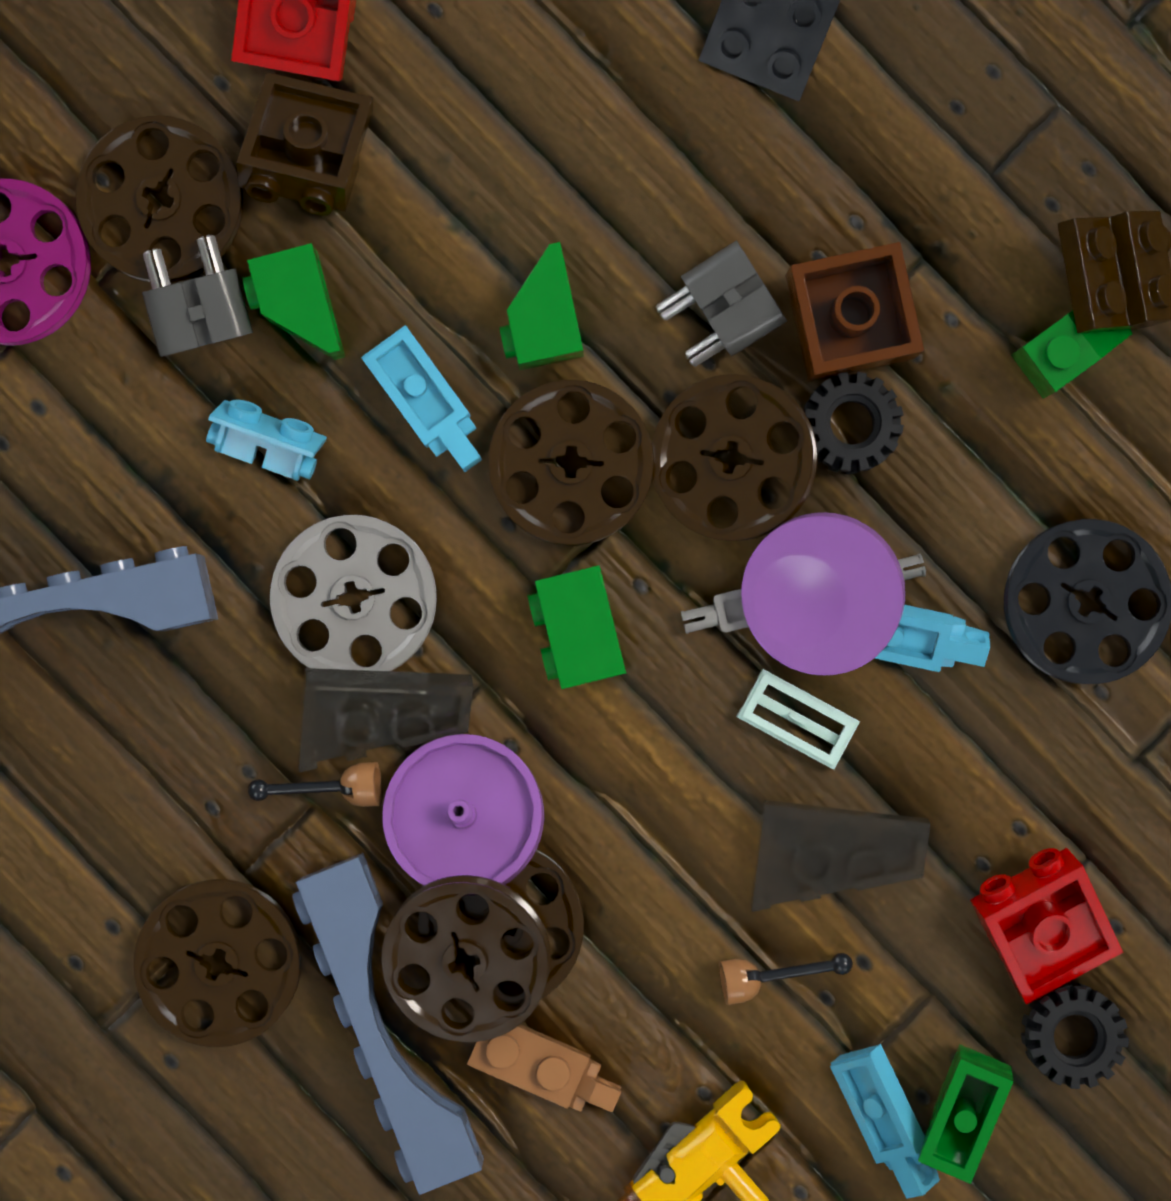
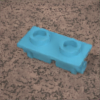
M236 399L231 401L224 400L210 414L208 420L213 423L208 431L206 442L215 445L214 450L216 452L250 464L255 459L258 446L265 448L267 451L262 468L298 481L300 477L311 479L317 464V459L313 457L326 442L327 437L313 432V427L304 421L292 418L280 420L263 414L262 409L254 403Z

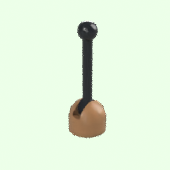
M378 762L352 765L343 772L338 781L267 784L264 780L257 779L248 786V795L255 801H263L268 795L340 791L343 798L350 804L369 807L379 806L382 795L381 773Z
M838 953L833 956L832 960L760 972L748 960L731 959L719 961V975L726 1005H732L753 999L758 994L763 982L834 971L839 975H845L851 971L853 962L849 955Z

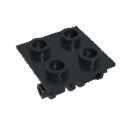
M722 0L699 61L800 101L840 0Z

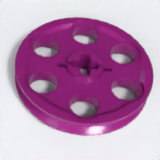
M0 179V194L6 195L11 202L9 217L0 223V260L2 259V250L7 249L10 254L16 257H23L24 259L37 256L36 259L19 260L18 264L11 266V275L7 277L5 272L0 270V345L14 346L32 343L51 335L73 316L87 291L91 273V256L88 240L85 237L79 220L62 201L50 192L32 183L16 179ZM52 212L58 214L63 223L61 235L52 242L38 240L34 229L37 219L45 213ZM57 266L68 268L72 276V285L68 292L61 296L49 295L44 287L46 273ZM22 301L28 306L30 311L28 325L17 332L9 331L3 324L2 313L8 304Z

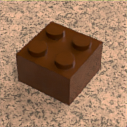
M901 242L794 264L788 269L785 277L808 382L835 377L845 372L849 374L913 360L924 352Z

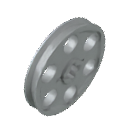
M343 515L332 517L304 530L288 545L281 555L271 582L270 607L272 618L285 646L301 663L310 669L337 679L362 680L374 678L393 671L404 664L417 652L425 641L436 612L437 594L435 579L422 550L407 534L397 527L369 516ZM345 528L354 534L357 547L350 558L336 560L328 554L326 540L332 531ZM391 544L401 545L409 554L407 569L397 576H389L382 572L378 563L379 553L384 547ZM299 566L310 568L317 580L313 593L304 598H297L291 595L286 586V577L289 572ZM350 582H355V586L359 590L370 592L382 588L385 589L384 593L369 596V599L362 601L360 605L361 612L353 614L350 606L334 604L323 607L324 602L337 600L339 596L346 594V584ZM404 597L416 600L422 610V618L419 624L408 630L397 627L391 618L393 604ZM312 619L323 622L329 631L328 643L321 650L314 652L305 649L301 645L298 636L303 623ZM362 635L375 637L382 647L380 660L371 667L358 665L351 656L353 642Z

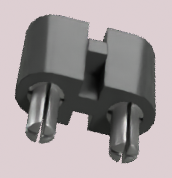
M206 235L216 273L213 270L205 238L201 236L197 239V244L206 276L171 285L161 249H152L162 284L161 287L151 251L147 250L143 253L153 290L142 292L160 357L253 333L236 268L224 271L214 235Z
M737 240L683 274L681 278L686 286L656 305L657 312L661 313V318L666 321L697 302L715 332L685 351L686 358L690 359L689 363L694 367L724 348L732 357L787 322V319Z

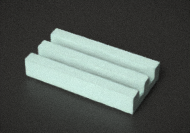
M764 669L759 673L757 681L753 688H751L744 705L736 716L833 770L860 723L857 719ZM767 685L844 725L840 735L764 695L763 692ZM759 704L833 744L832 750L827 754L753 714L756 705Z

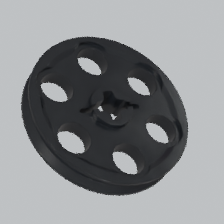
M1075 520L1056 525L1040 533L1016 557L1005 584L1003 597L1005 620L1017 648L1032 665L1042 672L1070 683H1108L1135 672L1158 650L1167 634L1171 621V582L1159 555L1147 541L1134 531L1106 520ZM1058 537L1067 538L1076 546L1077 558L1074 564L1066 569L1057 568L1050 562L1048 557V547ZM1113 540L1125 542L1132 554L1129 566L1120 572L1109 569L1103 560L1104 548ZM1029 583L1040 585L1047 593V605L1037 615H1030L1024 612L1018 602L1019 592ZM1061 584L1069 587L1072 591L1082 593L1089 592L1094 588L1098 592L1094 599L1095 602L1100 605L1101 610L1111 614L1114 620L1107 617L1104 613L1087 611L1082 616L1078 612L1081 603L1075 598L1076 595L1062 588ZM1141 588L1153 593L1157 602L1156 612L1151 618L1144 621L1132 616L1128 607L1129 597L1134 591ZM1055 632L1066 634L1073 644L1070 658L1061 664L1051 662L1044 653L1046 638ZM1109 635L1121 637L1128 649L1125 660L1120 665L1114 667L1106 665L1100 659L1098 653L1101 641Z

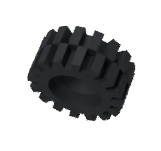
M845 372L838 374L834 378L827 379L811 394L805 403L803 411L813 428L819 464L822 462L828 466V470L834 472L842 471L846 472V474H856L876 467L894 452L898 446L899 436L903 433L904 425H901L903 410L902 406H897L895 401L897 395L892 389L888 391L883 386L884 381L878 377L875 379L869 378L867 373L857 372L856 374ZM843 403H858L869 411L873 426L869 437L864 442L854 445L846 444L837 439L833 434L831 416L836 407Z
M1066 983L1060 986V988L1045 994L1039 1001L1036 999L1029 1004L1032 1010L1029 1016L1024 1014L1022 1024L1025 1026V1033H1021L1022 1043L1027 1048L1025 1053L1029 1060L1052 1082L1060 1086L1061 1084H1066L1070 1089H1080L1082 1084L1092 1088L1099 1085L1097 1079L1104 1077L1109 1080L1115 1074L1111 1070L1115 1063L1122 1066L1126 1058L1121 1054L1122 1047L1128 1048L1129 1038L1124 1035L1123 1029L1128 1027L1125 1019L1119 1015L1118 1007L1107 999L1106 996L1083 984L1078 983V986H1073L1070 983ZM1070 1015L1087 1017L1095 1031L1092 1046L1085 1053L1078 1056L1062 1054L1054 1042L1056 1026L1063 1018Z

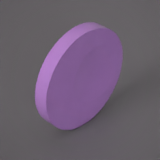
M826 512L795 517L770 532L757 546L747 563L741 591L744 616L753 636L761 647L781 664L799 672L812 675H836L853 671L879 655L890 642L899 626L904 611L906 595L901 566L888 543L866 524L845 515Z
M459 734L435 739L415 750L405 759L393 775L383 803V828L389 849L401 868L422 885L437 879L456 875L480 876L505 885L520 874L532 859L538 848L544 826L543 799L538 783L530 769L520 757L503 744L478 735ZM467 894L464 896H475L477 894Z

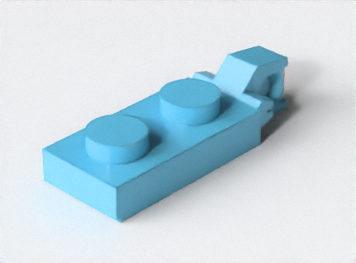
M406 325L361 357L426 448L430 447L436 457L448 449L464 472L482 460L466 437L476 429V426L469 418L471 416Z
M905 605L901 621L892 639L875 659L940 672L941 667H953L955 661L985 667L990 650V634L987 631L966 626V620L956 616L953 617L951 614Z
M879 1044L840 1055L831 1062L830 1068L876 1164L884 1162L889 1170H893L906 1199L923 1196L940 1181L936 1169L918 1162L925 1135L882 1045Z

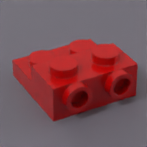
M238 0L231 61L340 81L343 78L350 23L354 21L356 0Z
M1048 848L1037 852L1030 858L1028 869L1011 878L1008 875L1000 874L987 879L980 886L981 894L970 899L991 944L999 953L1019 996L1026 1005L1123 953L1084 866L1068 848L1061 851L1055 848Z

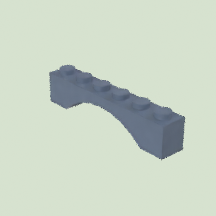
M187 546L154 553L156 563L135 567L134 560L131 558L100 565L102 575L81 579L80 571L47 577L48 587L27 591L26 583L0 587V634L21 622L48 613L78 609L98 610L129 618L154 631H169L218 620L205 557L196 553L189 555Z
M364 853L301 877L296 882L299 892L293 894L296 910L304 925L312 922L320 942L313 945L316 961L324 976L332 974L340 993L333 997L338 1017L344 1028L353 1026L360 1046L354 1048L355 1059L363 1078L366 1080L373 1077L380 1095V1098L374 1100L376 1113L385 1131L394 1130L401 1148L395 1151L394 1155L404 1182L414 1181L418 1194L421 1195L481 1171L484 1157L464 1107L441 1095L416 1074L397 1050L383 1023L374 992L372 969L375 929L382 910L383 901Z

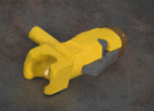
M738 1081L713 1103L714 1108L695 1125L677 1121L672 1122L634 1174L632 1181L623 1187L625 1194L617 1201H701L703 1198L702 1192L715 1182L719 1186L726 1183L741 1201H769L767 1196L737 1162L748 1152L754 1154L778 1133L781 1124L771 1112H764L752 1121L742 1119L741 1112L751 1102L753 1094L745 1081Z

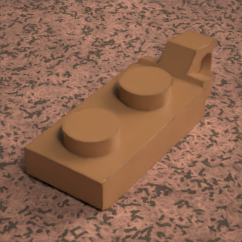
M522 1024L497 1038L476 1042L467 1062V1065L564 1108L568 1109V1107H571L580 1112L585 1102L613 1112L622 1092L620 1085L597 1076L601 1064L591 1060L590 1054Z

